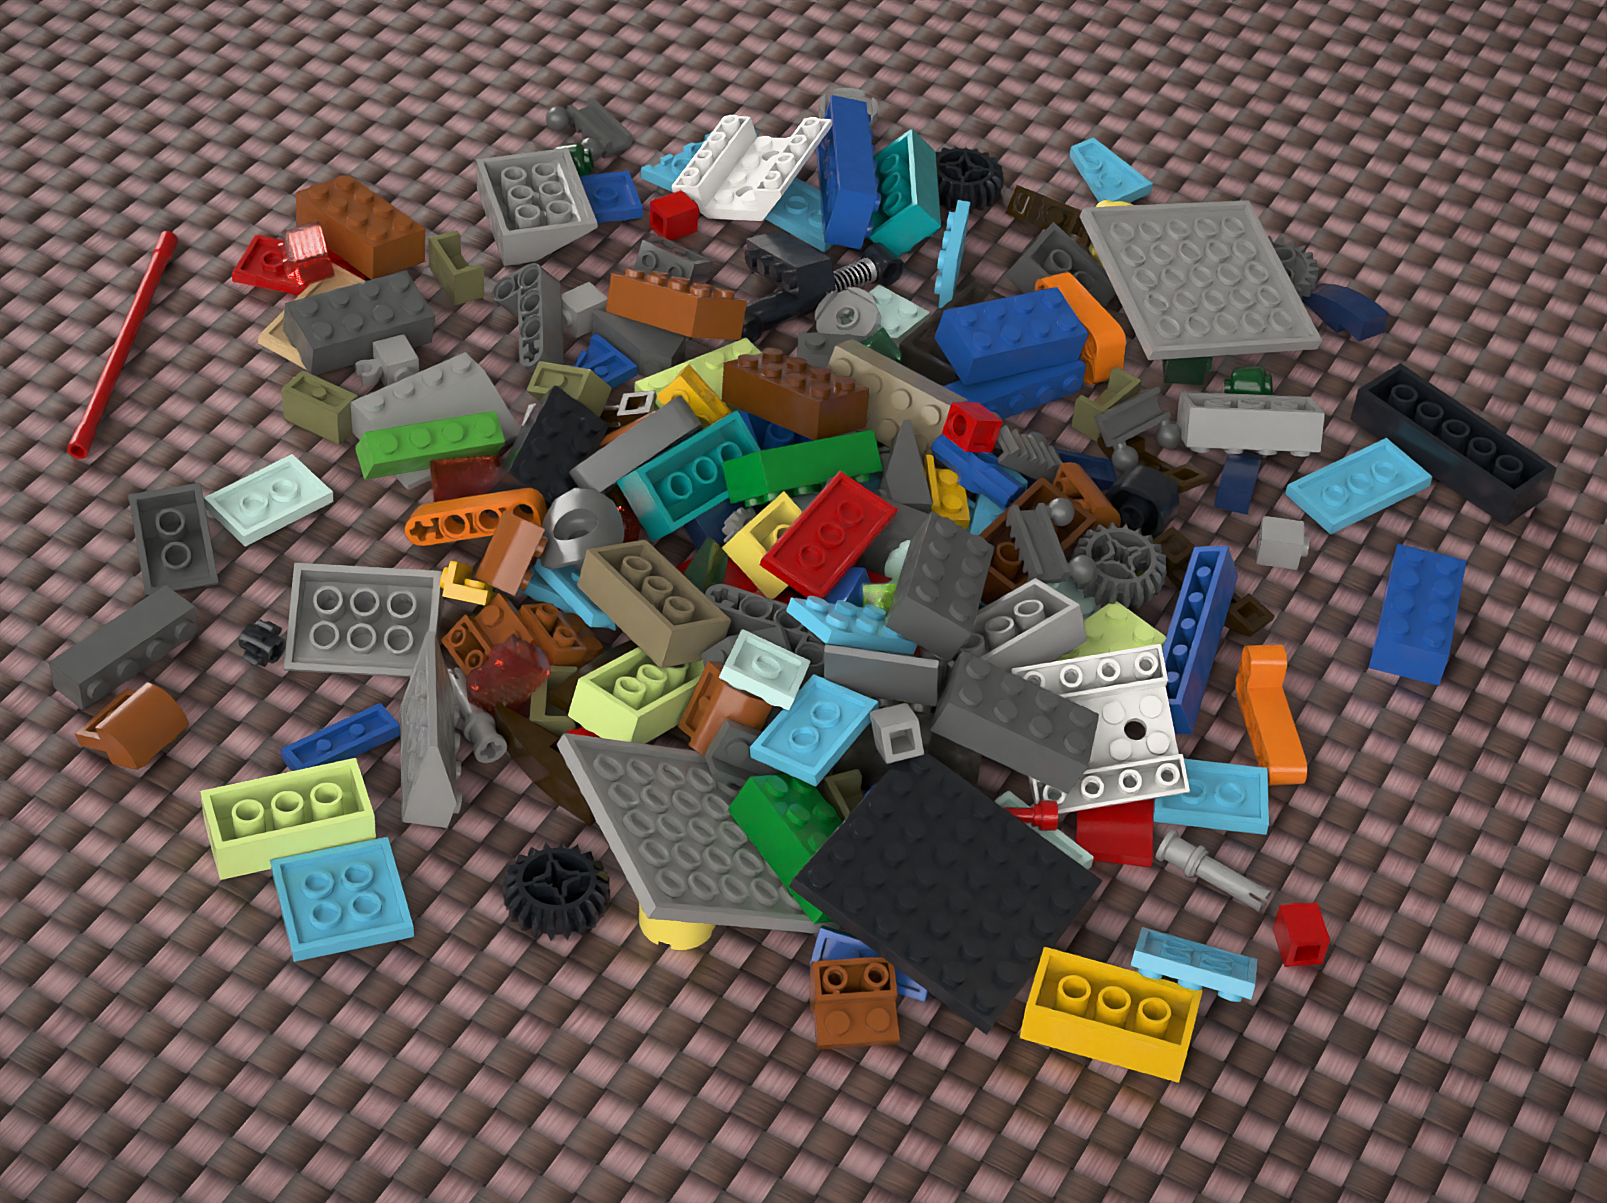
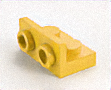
M689 364L657 396L658 400L663 405H666L682 395L702 423L703 429L732 413L728 406L721 401L718 395Z
M925 455L923 469L933 503L928 514L933 511L941 517L951 519L956 525L962 526L964 530H967L970 522L966 489L957 481L959 476L951 469L935 468L933 455Z
M450 561L449 568L445 567L443 569L440 588L444 589L442 595L444 597L488 606V603L498 593L493 592L494 586L471 580L473 566Z

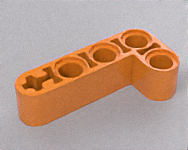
M1064 272L1038 279L1035 283V291L1058 287L1088 332L1080 356V360L1086 365L1083 379L1087 385H1094L1109 381L1110 371L1114 367L1123 370L1126 338L1120 324L1071 273Z
M521 488L426 503L418 506L405 525V535L411 543L418 546L491 536L494 534L504 511L542 527L544 517L548 511L543 495L533 488ZM519 504L530 506L534 513L527 514L523 512ZM491 509L495 511L499 519L490 518L485 510ZM451 515L460 516L464 519L465 524L456 523ZM533 556L530 563H536L537 557Z
M1282 644L1244 646L1235 684L1237 699L1258 767L1267 768L1268 786L1304 784L1307 778L1305 754L1282 687L1287 669V656Z

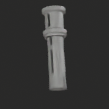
M457 667L454 668L458 679H455L451 669L447 670L453 686L454 704L459 705V714L464 721L462 731L465 738L472 741L474 745L473 753L476 759L482 763L498 760L506 752L507 743L504 737L497 734L495 730L496 722L493 716L483 711L463 670Z
M1174 829L1167 833L1156 853L1155 858L1158 861L1166 860L1184 870L1186 877L1195 878L1198 876L1256 909L1257 912L1260 913L1266 903L1253 896V894L1263 900H1269L1272 893L1270 889L1262 887L1209 857V852L1204 846L1196 847L1178 837V832Z

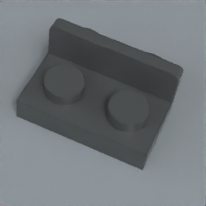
M656 237L642 240L634 268L644 271L645 275L650 274V271L669 273L670 280L672 276L691 279L692 283L693 278L697 275L710 273L713 261L669 239Z
M727 718L704 754L711 775L717 781L727 785L734 783L743 787L751 776L781 774L782 771L751 758L750 746L762 734V731Z

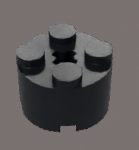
M1139 464L1132 465L1124 471L1105 493L1106 498L1120 514V528L1127 523L1129 530L1136 531L1141 528L1142 536L1152 535L1153 539L1167 529L1177 516L1180 508L1178 483L1173 478L1166 477L1163 473L1153 468L1144 467Z

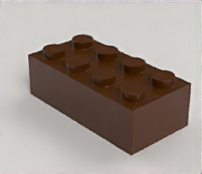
M766 348L763 350V353L755 355L742 354L738 356V359L724 362L721 401L812 440H820L866 428L869 388L855 383L856 380L853 378L834 375L828 368L809 365L807 360L803 358L784 355L780 349Z
M1040 477L1011 505L1018 504L1020 511L1035 510L1038 503H1045V506H1048L1056 498L1068 499L1075 509L1073 520L1065 526L1053 524L1067 561L1071 557L1072 552H1074L1076 542H1078L1079 538H1083L1087 530L1092 529L1097 518L1043 477ZM1011 505L978 535L994 546L981 596V601L986 605L1027 583L1029 573H1023L1024 561L1019 562L1020 550H1015L1014 548L1016 538L1011 539L1010 537L1012 527H1006L1007 513Z

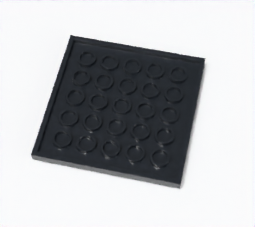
M924 750V755L896 761L795 875L789 888L987 1035L1038 968L1044 947L1051 949L1054 947L1103 880Z

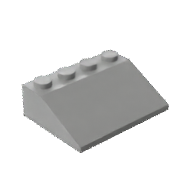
M568 148L476 159L477 191L504 266L535 262L597 228V220Z
M466 352L350 402L352 433L359 440L364 432L490 411H496L505 439L502 447L515 442L521 431L485 370ZM467 463L394 476L407 490H410Z
M294 563L284 671L411 678L427 631L435 632L439 641L444 598L442 596L444 589L440 588L442 571Z
M427 631L400 706L402 822L448 828L453 813H459L462 803V791L456 790V784H458L461 774V762L456 761L455 758L460 746V733H455V727L459 718V705H454L453 686L436 634L432 631Z

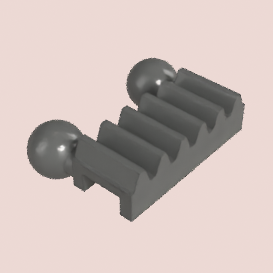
M593 97L588 99V106L578 110L573 105L567 106V109L557 106L551 108L546 114V123L552 130H564L568 124L570 127L575 126L576 132L582 133L584 140L581 141V144L585 149L589 148L591 150L594 162L601 155L603 158H607L629 150L630 146H632V134Z
M1159 386L1140 392L1138 395L1111 407V409L1093 416L1106 447L1113 446L1112 464L1120 472L1126 471L1132 465L1138 464L1139 461L1137 451L1131 446H1127L1125 441L1156 424L1158 426L1156 441L1161 447L1173 449L1182 440L1180 427L1170 422V412L1162 413L1155 395L1161 392Z
M992 412L994 415H996L998 418L1002 420L999 414ZM1002 423L994 446L1003 450V453L997 458L999 464L1036 480L1043 477L1053 484L1062 463L1054 446L1048 447L1047 438L1040 432L1020 435L1017 429L1011 431L1008 425L1003 427L1004 424Z
M1056 498L1048 506H1045V503H1038L1035 510L1020 511L1018 504L1011 505L1007 513L1006 527H1012L1010 537L1011 539L1016 538L1014 548L1015 550H1020L1019 562L1024 561L1023 573H1029L1027 583L1035 578L1045 584L1061 583L1071 577L1073 581L1085 584L1092 581L1096 576L1097 565L1087 555H1078L1070 563H1067L1053 524L1065 526L1073 520L1075 509L1068 499Z

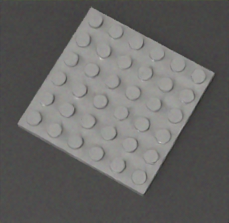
M1249 200L1083 208L1079 217L1148 360L1318 349L1322 339Z
M569 733L562 735L557 746L648 919L817 934L823 925L839 930L841 926L835 921L813 924L729 813L728 808L743 787L734 783L727 785L717 781L711 775L705 756L692 750Z

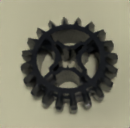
M954 145L952 149L943 147L941 152L935 151L940 206L945 205L947 210L951 208L956 209L958 200L970 202L969 212L972 213L975 208L983 211L985 206L990 207L994 201L999 199L1004 178L1002 166L997 164V158L989 157V152L981 153L978 148L972 150L968 149L967 146L965 148H958Z
M546 842L543 850L539 851L531 847L528 856L518 854L515 864L509 865L505 881H503V893H505L503 894V903L506 906V910H509L511 922H519L521 931L532 928L535 938L545 933L550 941L553 940L555 935L562 934L568 941L571 932H576L583 936L586 926L595 928L598 918L604 917L608 901H610V879L608 872L604 871L602 861H594L591 851L581 854L578 844L572 849H566L563 842H561L558 848H551Z

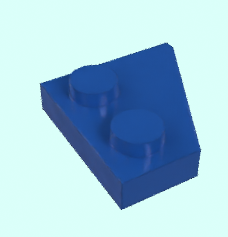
M597 333L591 337L590 346L586 352L581 351L577 357V363L572 366L591 369L612 389L637 376V365Z

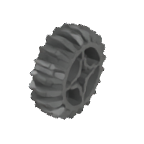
M1112 522L1108 529L1099 524L1094 531L1087 530L1083 538H1079L1075 544L1074 552H1072L1070 561L1078 555H1087L1093 560L1100 556V561L1095 562L1097 573L1094 579L1085 584L1075 582L1076 589H1084V598L1094 597L1096 606L1102 602L1115 604L1118 601L1126 608L1131 604L1136 609H1139L1143 602L1150 604L1154 595H1158L1161 591L1167 574L1166 555L1161 554L1160 544H1153L1152 535L1142 536L1141 528L1136 531L1129 530L1127 523L1122 528H1117ZM1143 571L1144 574L1139 577L1136 576L1137 572Z

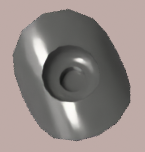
M574 488L556 498L543 520L542 528L545 530L542 536L548 538V541L540 556L541 566L554 569L572 565L574 568L581 570L587 549L621 544L624 540V526L621 514L615 503L596 489Z

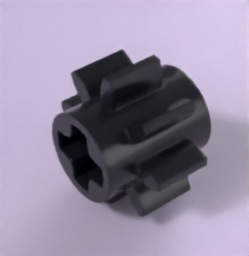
M261 619L258 620L257 625L254 623L248 624L243 629L239 638L240 648L246 650L242 659L255 666L261 665L263 667H266L268 662L271 664L277 662L286 646L285 639L279 636L282 627Z

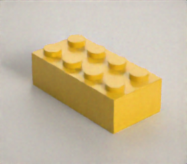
M1044 947L1025 1008L1020 1038L1179 1083L1203 990H1191L1175 982L1145 977L1135 971Z

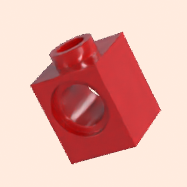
M952 402L942 434L965 452H993L1003 421L980 403Z

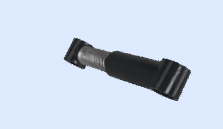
M874 243L864 251L861 260L833 271L837 292L847 291L846 287L853 286L859 288V286L864 284L867 285L868 282H879L884 286L891 285L901 277L905 267L904 262L883 243ZM781 289L747 303L741 339L747 338L753 344L760 338L763 332L816 310L821 300L835 290L799 299L788 291Z

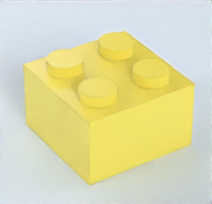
M784 491L722 547L763 594L772 600L789 585L762 568L759 564L762 557L802 513V510Z

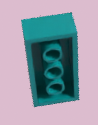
M910 129L876 153L873 161H877L875 176L879 177L877 193H881V201L878 211L872 212L870 218L873 224L869 239L874 243H883L897 256L907 253L915 244L925 237L932 236L941 227L936 153L913 129Z
M738 410L616 482L651 542H654L729 497L722 462L761 450Z

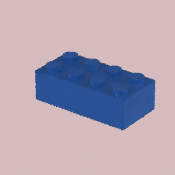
M1054 287L944 310L935 340L965 386L1077 361L1088 332L1059 288Z
M1397 544L1388 574L1368 668L1440 685L1449 657L1466 560Z

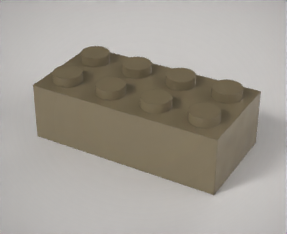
M854 339L836 345L827 366L832 374L853 378L856 380L855 383L869 388L866 428L859 429L858 431L874 429L876 440L892 448L903 421L911 420L922 465L925 455H933L931 447L935 439L942 434L952 402L968 401L966 398ZM933 456L934 464L939 462V460Z
M647 540L591 548L586 551L577 586L660 668L701 661V653L726 638L731 619Z

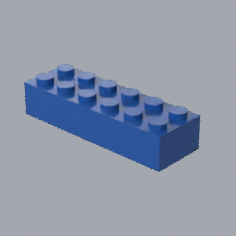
M831 95L824 119H831L833 125L816 147L824 242L861 250L864 238L869 239L871 235L873 221L870 218L872 212L878 211L881 201V193H877L879 177L875 176L877 161H873L875 145H871L873 139V130H870L871 115L867 113L866 102Z

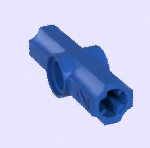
M943 434L935 439L931 447L933 456L959 476L957 481L965 489L973 493L983 494L1004 511L1025 492L1026 486L999 467L997 457L991 452H965Z

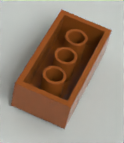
M341 175L333 180L314 184L309 188L296 192V225L371 280L425 262L426 229L350 175Z
M626 269L625 274L611 273L606 312L693 338L741 340L747 301L735 298V292L731 290L715 288V292H713L712 285L693 282L692 286L690 285L691 279L672 276L670 280L669 273L650 271V274L645 276L644 271Z

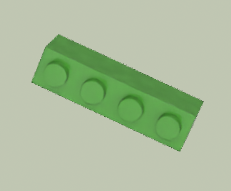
M496 411L364 432L355 449L364 480L495 458L504 445L505 439Z

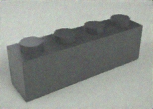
M164 585L49 661L53 687L79 708L85 710L198 633L195 606L167 585Z

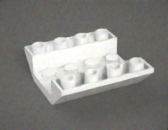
M724 116L671 186L672 191L682 190L691 200L697 203L700 213L708 219L763 221L833 125L832 120L818 119L816 117L804 118L791 137L771 138L769 136L757 137L751 117Z
M1161 644L1011 669L1012 674L1099 714L1090 762L1086 771L1069 794L1028 776L1035 804H1038L1039 800H1056L1058 814L1190 792L1183 754L1178 753L1165 687L1168 678ZM1131 721L1140 722L1145 728V736L1140 740L1128 738L1124 732L1125 725Z

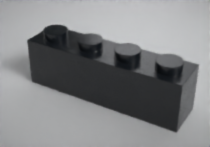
M781 230L746 239L747 250H745L744 255L747 266L799 299L836 290L832 258Z

